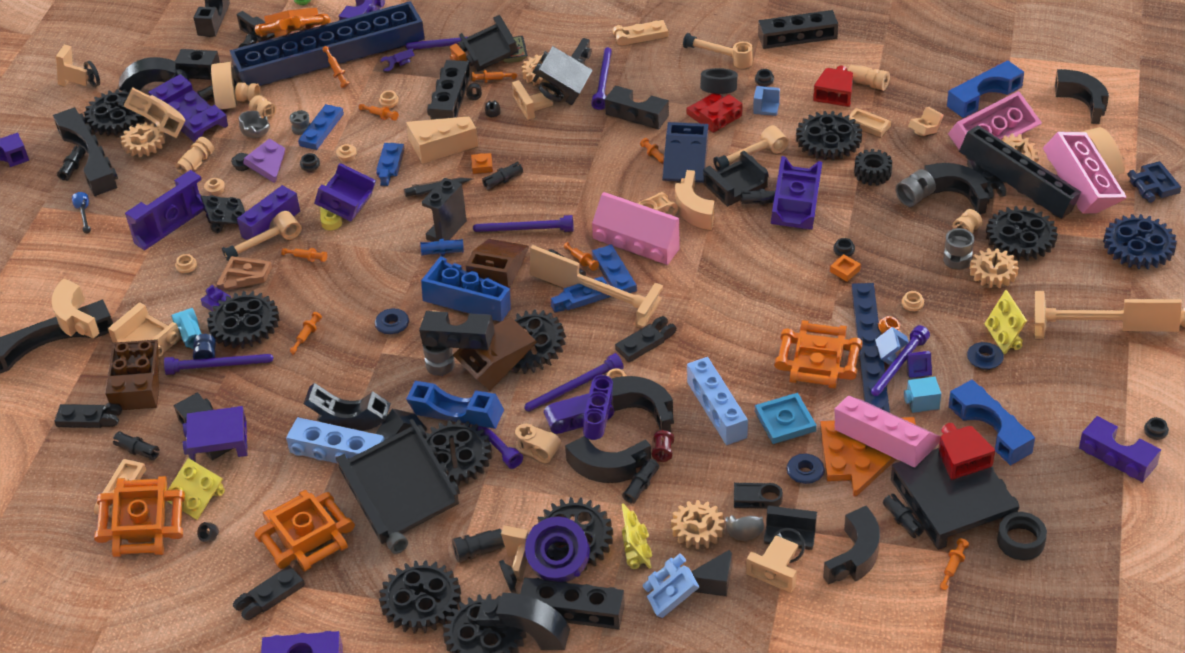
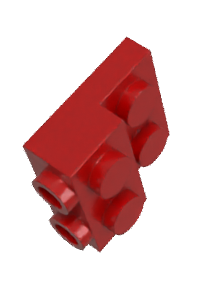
M712 93L687 107L686 114L699 124H709L708 130L714 133L742 116L743 103L730 94L724 97L721 94Z

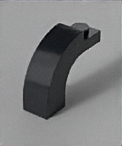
M161 57L144 58L132 63L124 70L119 78V90L123 91L126 89L129 92L133 87L141 91L149 83H165L180 74L189 81V74L183 70L176 69L175 61Z
M1057 69L1055 78L1056 97L1074 98L1084 102L1090 110L1091 124H1100L1101 116L1105 115L1109 99L1106 87L1089 74L1075 70Z
M955 163L925 165L924 170L931 174L936 184V189L932 194L947 191L960 193L969 199L975 211L979 214L986 213L987 204H989L988 182L980 173Z
M622 376L612 378L611 404L614 411L626 408L647 410L654 416L659 430L671 432V425L674 424L673 399L665 388L652 380L642 377Z
M316 383L309 387L303 403L319 414L318 421L359 431L373 429L386 421L391 405L390 402L373 391L360 400H343L332 395Z
M585 436L565 445L566 461L581 476L601 483H619L631 480L636 473V468L642 467L647 459H651V445L646 439L620 452L599 450Z
M867 506L845 515L844 531L855 545L849 551L824 562L823 578L828 585L835 581H841L848 575H851L855 582L870 572L877 560L880 529L875 516Z
M502 593L501 599H483L476 620L479 626H510L521 629L535 639L541 650H565L570 632V627L566 620L554 608L538 599L517 593Z

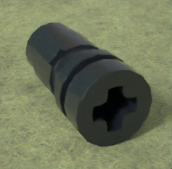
M489 530L474 536L464 535L463 539L461 537L453 538L452 546L457 562L467 561V558L474 559L476 555H483L505 548L501 536L502 530Z

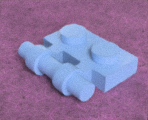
M678 554L674 559L670 558L667 560L665 566L658 572L654 571L648 576L649 580L643 584V588L647 592L654 589L647 595V598L658 617H665L699 588L690 568L684 565L680 568L686 562L682 554Z

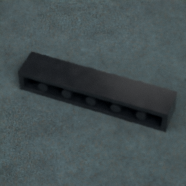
M979 125L967 132L959 152L965 155L967 159L974 161L985 171L994 174L1001 181L1015 188L1017 192L1026 195L1034 203L1041 205L1050 211L1052 215L1061 219L1072 212L1081 194V191Z

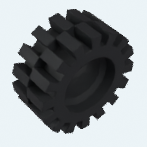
M871 149V152L864 150V154L860 152L855 157L854 176L857 177L858 181L862 180L863 184L869 182L868 185L872 186V183H875L877 186L879 182L884 184L886 180L890 179L892 160L891 156H887L886 152L881 153L879 149L877 152H874V149Z

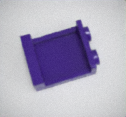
M340 163L337 166L335 175L327 185L321 184L318 188L314 204L346 220L352 221L372 196L376 180Z
M243 406L187 413V423L183 424L184 436L187 437V441H183V451L185 455H189L191 460L196 462L197 453L236 448L238 457L248 456L247 420Z

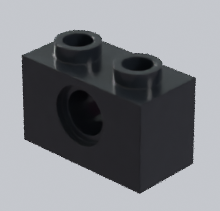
M181 49L175 60V68L189 74V79L212 80L211 65L220 63L218 52Z

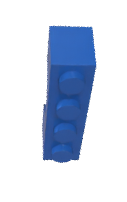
M1007 60L949 90L947 107L962 118H965L978 111L981 95L990 92L1009 95L1022 88L1024 71Z
M973 379L950 391L948 407L963 421H983L997 431L995 452L1010 466L1033 453L1035 437L1032 432L1025 429L1013 415H1010L997 400H994Z
M421 381L414 382L406 398L413 412L418 416L453 422L460 420L461 423L469 421L470 425L477 424L478 426L496 429L504 412L501 402L494 393L475 390L471 398H460L446 393L436 384Z

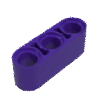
M598 375L593 378L586 403L583 434L590 440H597L603 437L606 428L613 390V381L606 375Z
M589 393L552 403L544 409V415L551 432L560 434L583 427L584 412ZM612 404L610 406V411L607 420H609L615 412Z

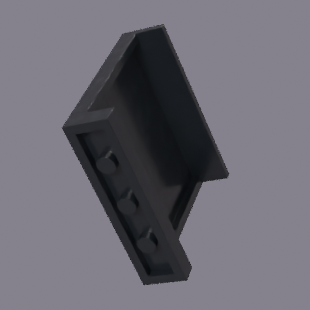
M413 419L410 420V428L349 459L346 458L345 454L336 457L339 470L381 544L386 543L391 533L399 532L403 534L459 504L458 494H460V490L455 481H449L447 477L449 472L445 464L438 462L436 459L438 454L432 443L427 444L425 440L427 435L421 425L417 426Z
M939 448L932 450L915 468L902 461L892 464L890 480L908 507L913 511L917 520L925 527V532L937 550L947 547L948 537L1018 512L1020 508L1018 500L1009 493L1005 482L999 479L994 472L993 466L951 480L939 454Z

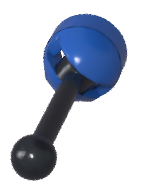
M77 192L72 196V203L76 209L81 211L84 225L82 230L88 234L91 228L87 223L85 209L89 205V198L86 193Z

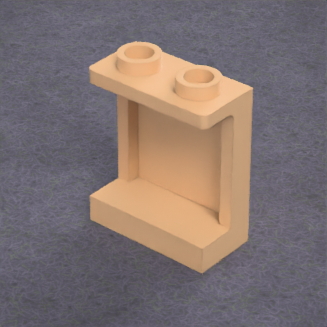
M140 302L108 328L112 343L158 339L159 357L181 339L176 323L172 322L168 326L148 315L146 306Z

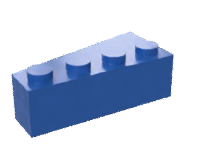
M442 256L439 257L421 280L422 299L424 302L471 314L492 315V320L500 322L503 321L511 310L510 288L489 278L481 279L478 273L474 271L466 272L462 270L461 265L457 263L449 264L447 259Z

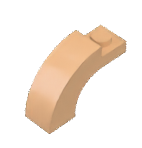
M231 62L211 65L215 105L220 110L235 108L237 104L234 89L235 72Z
M133 87L124 103V107L148 118L158 126V130L177 138L185 122L182 114L172 106L153 95L149 96Z
M1099 127L1082 131L1087 133L1113 176L1125 173L1117 144L1105 129Z
M687 170L685 178L681 179V184L676 183L675 185L678 213L691 225L712 230L714 200L700 198L694 193L695 171Z
M66 279L61 280L52 295V307L60 328L69 336H72L77 331L81 335H87L94 339L99 334L95 318L78 310L85 302L80 286Z

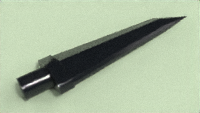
M459 177L451 180L462 184L472 180V178ZM441 181L414 184L412 187L404 189L405 197L412 195L421 196L430 193Z

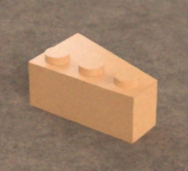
M469 116L406 122L409 141L422 164L478 147L477 130Z

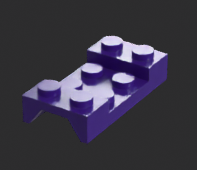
M181 74L148 91L149 96L157 97L182 114L185 122L181 131L194 143L199 137H202L204 131L216 124L224 128L228 127L226 114L216 105L210 106L193 90L192 84Z
M781 156L770 224L813 230L822 162L818 161L809 169L794 167L785 156Z
M189 170L174 180L176 184L174 188L150 204L145 205L140 202L125 212L135 245L145 251L204 211L197 183L202 180L201 176Z

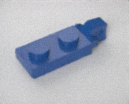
M384 143L376 169L381 182L380 186H388L391 176L398 175L405 151L404 144Z
M602 276L594 279L607 284ZM576 284L564 288L562 293L552 297L551 308L554 313L564 311L565 309L571 310L612 296L582 284Z

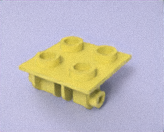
M1005 290L984 324L1003 354H1006L1010 348L1018 350L1022 347L1023 341L1018 335L1027 320L1008 291Z
M189 458L168 489L185 492L182 511L198 520L212 496H222L225 492V488L221 483L223 478Z
M623 503L622 510L625 526L622 529L627 565L631 569H637L641 564L645 563L650 569L652 552L646 540L649 537L648 530L644 524L638 522L635 512L630 511Z

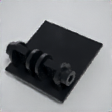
M201 195L203 210L206 212V218L208 223L211 224L210 228L213 232L220 233L224 224L238 225L237 218L245 213L239 198Z

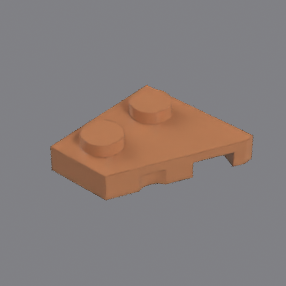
M231 256L216 284L217 288L224 291L265 283L272 269V264L270 261Z

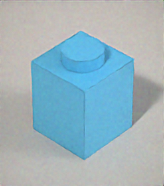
M936 377L908 380L907 390H904V400L906 404L910 405L912 413L940 409L941 391Z

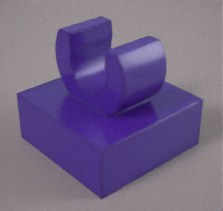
M211 285L205 290L207 295L200 300L202 306L213 312L212 307L219 306V300L225 302L226 296L230 298L231 296Z
M930 351L906 353L907 375L909 378L932 375Z

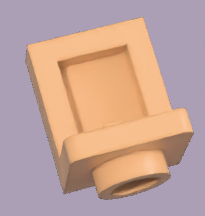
M926 107L922 117L911 119L908 127L914 129V132L920 136L937 133L943 119V114L930 107Z

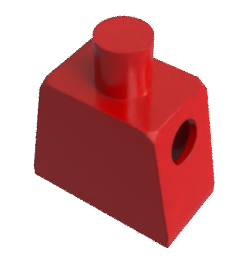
M842 65L836 69L825 68L814 84L813 101L850 107L853 72L848 71Z
M947 423L942 427L941 432L943 434L940 436L939 454L951 480L993 466L995 449L972 426L957 429L953 423Z

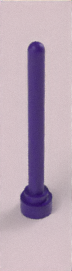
M459 37L409 42L406 44V48L408 50L446 47L454 44L459 45L458 42L461 40Z
M609 47L604 49L597 93L592 96L591 105L596 110L605 109V98L607 97L605 89L612 53Z
M564 215V218H560V220L484 223L473 226L475 232L560 228L564 232L574 231L573 215Z
M921 325L914 327L910 333L909 343L871 389L873 396H878L907 360L906 353H912L917 346L924 345L930 338V332L926 327Z
M616 353L608 356L604 364L526 403L524 409L530 412L593 380L598 375H603L612 369H624L621 358Z
M271 354L179 361V359L174 357H165L164 370L166 375H175L176 372H180L183 369L270 363L274 358Z
M478 426V430L484 429L485 436H489L490 443L502 454L503 462L510 469H514L522 463L523 455L516 448L508 447L488 427Z

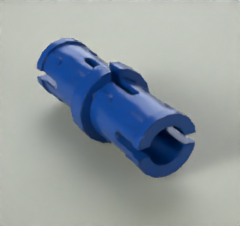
M439 239V241L420 242L421 256L431 254L445 256L446 253L464 252L463 239L446 241Z

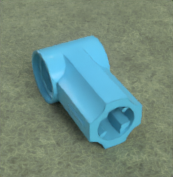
M190 308L172 314V320L178 325L185 346L194 349V338L202 334L194 309Z

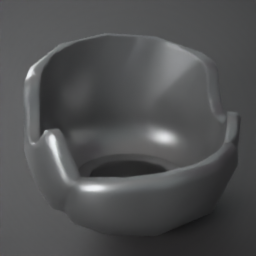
M246 111L239 116L240 131L247 137L260 138L266 135L270 129L267 116L261 118L258 111Z
M732 515L730 518L725 517L727 531L736 540L748 541L754 539L764 529L763 517L746 516L739 519Z

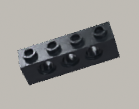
M833 10L758 20V37L763 49L838 39V21Z
M446 60L444 67H441L440 79L436 81V91L432 92V102L428 104L427 114L431 117V120L457 118L471 77L469 61Z
M524 577L520 594L533 597L548 604L558 611L567 623L620 630L625 606L624 590L614 587L605 588L589 584L581 585Z

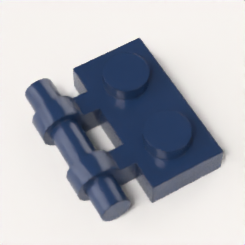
M1160 161L1141 166L1140 173H1136L1134 170H1130L1127 173L1130 183L1137 187L1142 198L1147 199L1150 203L1155 201V193L1160 198L1180 194L1181 192L1179 183Z

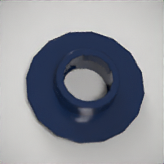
M386 309L376 316L375 328L384 334L399 333L408 326L409 316L400 309Z
M988 342L973 344L967 351V358L970 363L980 369L990 370L996 368L1004 359L1002 350L995 344ZM981 353H987L989 356H984Z
M807 453L792 457L786 467L790 478L803 484H810L820 480L825 471L823 462L818 457ZM809 468L811 471L803 472L800 469Z

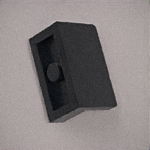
M244 11L236 14L240 30L246 34L254 35L258 42L275 37L274 33L267 36H258L256 34L255 26L265 23L259 17L253 18Z
M768 506L764 544L770 545L773 535L780 529L792 528L800 532L804 537L805 549L812 550L816 532L817 512ZM793 531L781 533L784 538H790L794 542L801 541L798 534Z

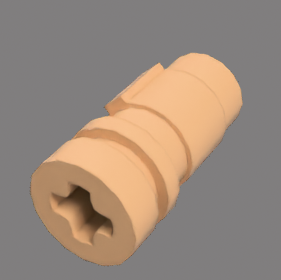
M850 65L848 71L853 72V82L870 85L871 88L882 91L886 90L890 79L888 71L872 70V68Z
M199 137L191 145L190 150L175 164L177 171L182 175L189 170L194 172L203 163L202 160H206L214 152L213 144L207 138Z

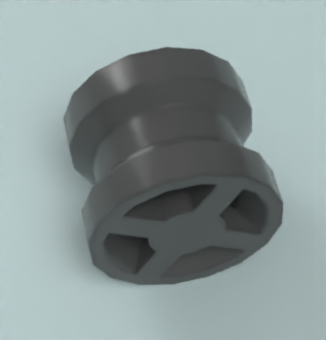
M299 110L290 115L292 132L296 135H302L311 124L308 112Z

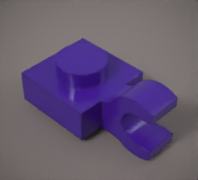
M409 49L390 57H383L379 61L380 63L384 61L389 63V67L383 69L384 72H389L394 64L399 63L402 66L410 63V59L415 55L413 50Z

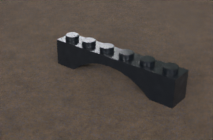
M75 107L54 114L53 118L63 141L81 146L89 154L83 171L93 195L97 196L116 189L115 180L118 179L117 173L112 168L108 157H105L101 145L99 146L89 124H86L84 115L82 113L79 114Z
M103 299L78 308L79 311L95 318L99 334L95 338L109 333L108 328L113 324V321ZM56 317L0 337V374L9 371L23 356L42 345L60 339L91 337L81 335L77 331L72 336H69L60 328Z

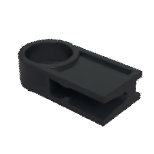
M734 482V508L767 509L768 506L779 507L782 504V488L775 483ZM771 492L777 494L779 497L773 500H769L764 498L762 495Z

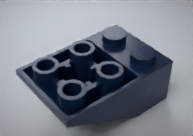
M668 122L662 181L681 182V179L685 178L687 170L695 171V182H704L703 169L706 166L709 124Z

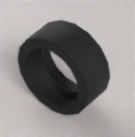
M725 68L706 69L701 72L700 88L702 91L713 94L732 93L737 90L738 74L733 70Z
M1011 513L1000 522L997 542L1005 555L1022 561L1031 560L1039 556L1044 550L1047 529L1045 524L1031 513ZM1018 528L1026 529L1032 532L1037 537V540L1027 544L1018 543L1012 540L1007 535V532Z

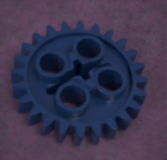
M1131 214L1129 219L1123 215L1122 220L1116 218L1114 223L1110 222L1109 228L1106 227L1103 242L1105 243L1104 248L1108 249L1107 254H1114L1113 260L1121 259V265L1127 262L1129 263V268L1134 264L1138 269L1141 266H1145L1149 270L1150 265L1158 268L1159 263L1165 265L1166 260L1171 261L1177 245L1176 235L1172 234L1173 229H1166V223L1160 225V219L1152 221L1151 216L1144 219L1142 214L1139 215V218Z

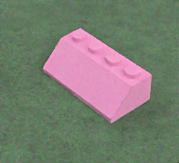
M1017 91L958 121L948 135L960 150L967 132L977 125L1001 140L1004 135L1009 137L1012 133L1015 137H1018L1019 134L1022 135L1041 125L1042 122L1021 93Z
M1057 132L1043 147L1048 160L1056 169L1057 175L1081 191L1076 204L1082 214L1099 213L1127 198L1086 132Z
M605 192L602 193L592 222L593 239L668 265L680 249L679 218Z
M847 396L835 408V430L914 468L940 442L939 435L851 396Z

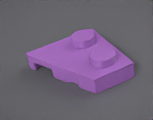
M269 138L244 158L243 164L275 183L285 154V148Z

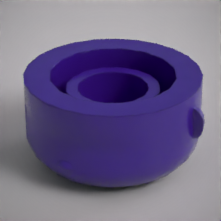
M550 517L532 527L526 539L525 554L530 567L541 579L568 582L579 577L589 561L590 548L584 531L577 523L565 517ZM557 542L567 543L569 545V552L565 558L555 561L547 557L546 552L552 544Z

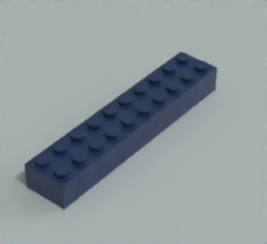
M409 1L229 51L239 82L246 83L247 85L255 83L261 86L331 66L328 62V55L322 50L324 46L329 48L331 56L335 57L338 64L399 48L409 42H419L425 40L423 21L412 2Z

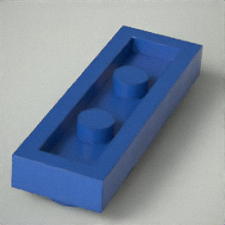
M325 104L299 138V146L318 150L344 115L343 108Z
M612 244L592 250V257L598 261L599 268L610 286L628 293L637 291L635 281Z

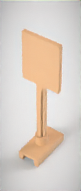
M532 245L530 251V275L562 288L579 283L630 303L633 307L638 308L636 312V327L642 329L646 326L662 300V297L658 295L662 291L663 285L654 283L646 297L638 294L633 295L581 275L579 273L580 263Z
M1035 291V339H1044L1046 323L1056 322V320H1122L1123 331L1179 332L1182 300L1124 299V310L1122 311L1056 310V308H1046L1044 291Z

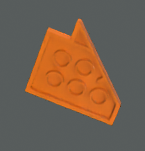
M900 417L916 425L914 417ZM835 420L820 421L827 481L851 480L853 496H858L897 460L835 430Z

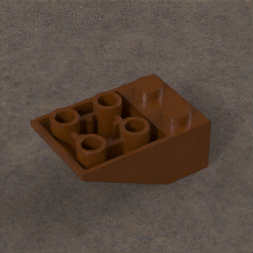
M487 239L472 251L466 263V272L474 271L478 273L481 279L489 278L511 288L529 246Z
M512 317L494 325L495 332L489 350L459 348L453 354L471 375L489 391L537 343Z
M158 339L113 343L105 393L109 403L120 405L122 410L157 408L159 396Z

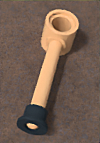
M686 33L684 36V48L699 47L732 56L734 66L740 69L749 68L753 64L752 45L748 42H738L733 48L698 40L697 37L691 36L690 33Z
M769 126L761 134L762 141L731 155L714 157L715 168L719 171L728 167L730 163L740 160V152L742 151L751 155L767 148L775 154L781 153L787 148L789 139L776 126Z
M282 211L274 218L273 224L275 227L236 246L223 247L222 252L226 260L229 261L231 256L238 257L239 253L278 234L287 240H292L301 233L302 227L289 211Z

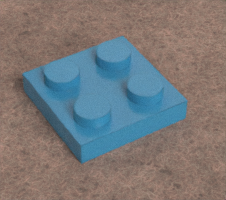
M798 393L755 405V413L772 444L816 432L817 425Z

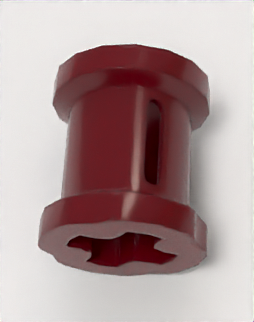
M660 430L654 434L655 448L652 449L651 455L652 458L659 462H667L672 459L671 445L674 443L675 437L671 432Z

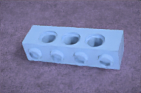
M705 357L688 363L687 383L724 443L729 445L746 439L748 435V419L710 359Z
M297 417L286 440L290 453L297 456L315 458L320 461L337 463L336 457L345 454L346 458L349 459L383 442L384 436Z

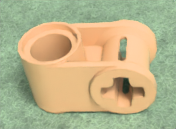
M663 192L639 202L640 205L675 216L678 211V205L668 200V196Z
M521 424L515 430V436L518 439L515 444L516 449L521 454L534 458L539 462H550L561 446V440L556 434L536 428L531 424Z

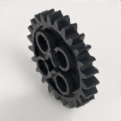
M116 89L115 93H112L109 90L107 95L101 93L100 98L94 97L95 102L89 101L90 106L85 107L84 115L86 124H89L94 133L99 131L100 135L106 132L107 136L111 133L117 136L118 132L124 134L125 130L130 131V126L135 127L136 124L145 122L144 118L146 117L124 107L130 91L127 92L124 89L122 92H119Z
M824 111L823 115L816 112L815 117L808 115V119L803 118L802 123H798L796 142H798V147H802V152L808 151V156L815 154L816 159L820 156H823L824 160L827 157L835 160L836 156L843 159V155L849 157L850 152L855 153L856 148H860L862 129H860V124H855V119L849 120V115L842 117V112L838 115H835L834 111L831 114H827Z
M1017 206L1014 207V210L1006 207V212L999 210L998 215L993 214L992 219L988 220L986 239L989 240V245H994V251L996 248L1001 250V253L1007 251L1008 256H1016L1018 261L1021 257L1029 261L1030 256L1037 260L1038 254L1045 257V253H1050L1051 249L1055 247L1058 236L1057 227L1054 226V221H1049L1050 216L1042 217V211L1035 213V208L1027 211L1026 206L1022 210H1019Z
M243 291L241 296L234 293L233 298L226 296L225 302L219 300V306H213V312H209L210 318H207L209 333L217 340V343L223 342L224 347L232 344L233 349L237 345H241V348L244 349L245 344L253 347V342L255 341L261 344V338L269 339L268 333L274 334V328L278 327L277 321H280L278 308L275 306L274 300L270 301L269 296L263 298L262 293L255 296L254 291L249 295H246V292Z
M536 309L533 310L532 314H528L526 310L522 317L517 313L515 321L523 329H527L528 333L537 341L534 345L537 354L534 355L530 349L513 367L515 373H518L522 369L523 374H526L528 369L535 373L536 367L544 370L543 364L546 363L551 366L550 359H558L556 352L562 353L563 349L561 346L566 345L564 340L566 334L562 323L559 322L557 317L554 318L552 313L546 315L544 310L539 314Z
M448 420L447 426L440 422L439 429L430 427L431 434L426 433L427 438L425 440L428 445L432 443L438 454L436 459L439 463L443 462L449 472L447 477L450 482L455 481L457 486H459L460 481L463 480L466 484H469V477L476 480L477 472L484 474L483 467H489V459H492L491 443L489 436H485L484 429L478 430L477 424L470 427L469 421L461 425L460 420H457L454 425ZM450 438H454L457 468H453Z
M570 497L569 503L565 504L560 499V506L557 507L552 503V511L544 509V517L538 516V523L550 517H565L568 519L572 516L575 517V523L582 528L588 543H591L589 545L590 555L588 563H591L593 566H596V558L604 560L603 552H610L609 545L613 544L612 535H614L611 519H607L606 511L601 512L599 504L593 507L592 500L583 504V499L580 497L578 502L574 503L573 498ZM585 521H588V522H589L588 524H581L582 522H585ZM565 542L552 544L546 552L547 557L555 561L562 560L569 552V545ZM559 545H566L563 548H558Z
M427 560L420 566L417 561H414V567H410L405 563V570L395 569L396 576L388 574L389 582L385 581L382 583L383 589L379 591L381 597L379 602L383 616H386L388 623L393 622L394 628L402 625L403 632L412 628L413 634H416L418 628H422L424 633L427 632V627L430 626L433 630H437V623L445 625L446 616H453L452 608L459 610L458 604L461 602V588L458 578H454L453 571L447 572L445 565L438 569L436 561L431 566H428Z
M480 594L477 596V601H473L468 597L467 605L459 602L460 610L452 608L453 616H446L447 624L443 625V638L446 650L451 651V653H519L518 647H524L523 639L527 636L526 632L510 626H479L476 620L483 601ZM488 594L486 599H492L491 594Z

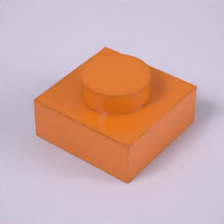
M457 44L450 46L451 60L467 61L465 52Z
M491 153L471 155L473 174L493 172Z
M844 254L830 266L832 274L847 282L861 270L860 263Z

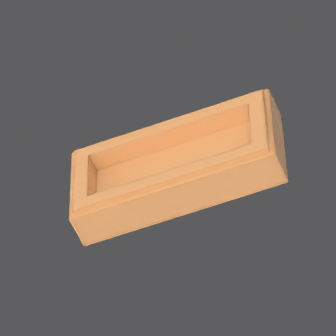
M855 108L849 115V120L855 119V124H860L862 131L880 138L891 127L890 120Z

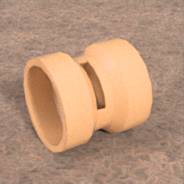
M238 82L236 85L235 97L238 102L251 101L253 97L260 95L259 84L251 83L247 85L246 83Z
M257 95L251 99L249 110L258 111L261 118L267 116L269 121L276 113V106L272 102L267 101L263 96Z
M968 209L953 222L952 227L953 229H966L973 233L974 230H977L982 225V218L977 211Z

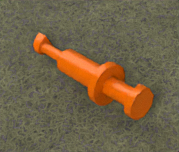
M324 46L322 50L329 57L328 62L334 71L333 77L339 78L341 88L348 86L350 83L343 76L345 70H341L335 57L331 56L329 48Z
M483 70V74L471 72L472 82L483 79L484 83H487V80H501L504 77L517 78L516 73L504 74L502 72H487V70Z
M359 104L360 110H369L370 113L379 115L383 120L391 118V120L396 121L399 117L397 111L390 112L388 107H367L364 104Z
M648 138L642 139L640 146L648 149L647 155H653L661 164H664V155L658 150V145H651Z
M568 242L564 244V248L571 251V255L579 260L581 266H589L592 271L598 269L599 263L596 260H592L590 253H583L577 248L573 249Z
M283 248L281 250L282 255L286 253L293 254L294 257L307 258L309 262H314L315 259H320L321 262L327 260V252L316 253L315 248H310L309 250L297 248L288 250Z
M318 312L312 313L310 321L306 320L303 322L304 328L297 336V342L290 349L292 355L297 351V347L305 342L310 333H314L317 330L315 324L322 319L321 314Z
M959 538L956 542L958 545L956 550L949 551L950 560L944 570L945 577L940 583V589L946 590L949 587L947 585L949 578L954 576L959 563L965 560L963 551L969 546V542L965 539Z

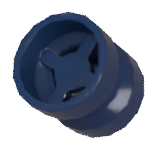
M210 334L197 335L193 341V360L215 358V338Z

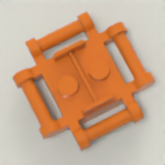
M317 7L287 10L264 16L265 23L256 25L255 32L258 36H267L274 33L275 37H280L291 32L303 31L319 25H327L331 22V19L326 13L318 14Z
M802 320L800 333H795L788 328L782 330L780 337L782 340L781 347L774 366L778 370L790 372V383L800 381L829 385V388L836 389L839 378L847 380L856 378L857 358L859 351L862 349L863 342L856 337L850 340L845 339L847 326H826L811 324L809 321ZM811 332L818 334L838 336V338L810 335L807 333ZM791 343L797 344L794 361L787 359ZM845 350L849 351L847 366L843 368L841 363Z
M166 476L145 480L117 478L114 493H101L97 496L99 514L98 528L95 531L94 540L99 543H106L112 540L113 557H121L122 554L138 553L163 555L164 538L181 539L183 537L181 518L185 492L182 490H167ZM166 501H172L171 526L164 527ZM113 504L111 529H107L109 505ZM152 538H155L154 543L122 544V540L126 539L129 543L152 542Z
M303 490L298 493L299 496L273 510L268 509L262 513L267 524L256 530L255 537L259 542H263L275 558L274 563L279 569H284L290 565L291 561L296 559L301 569L305 572L311 569V565L338 550L343 551L348 548L341 534L351 532L355 524L351 518H347L334 502V497L330 492H325L315 497L312 493L309 494L307 490ZM324 508H327L329 510V512L337 520V523L334 522V520L330 517V515L326 512ZM276 533L279 536L281 543L287 549L285 552L282 553L270 537L272 534ZM333 539L334 542L312 553L311 555L307 557L304 555L305 553L313 550L314 548L322 545L323 543Z

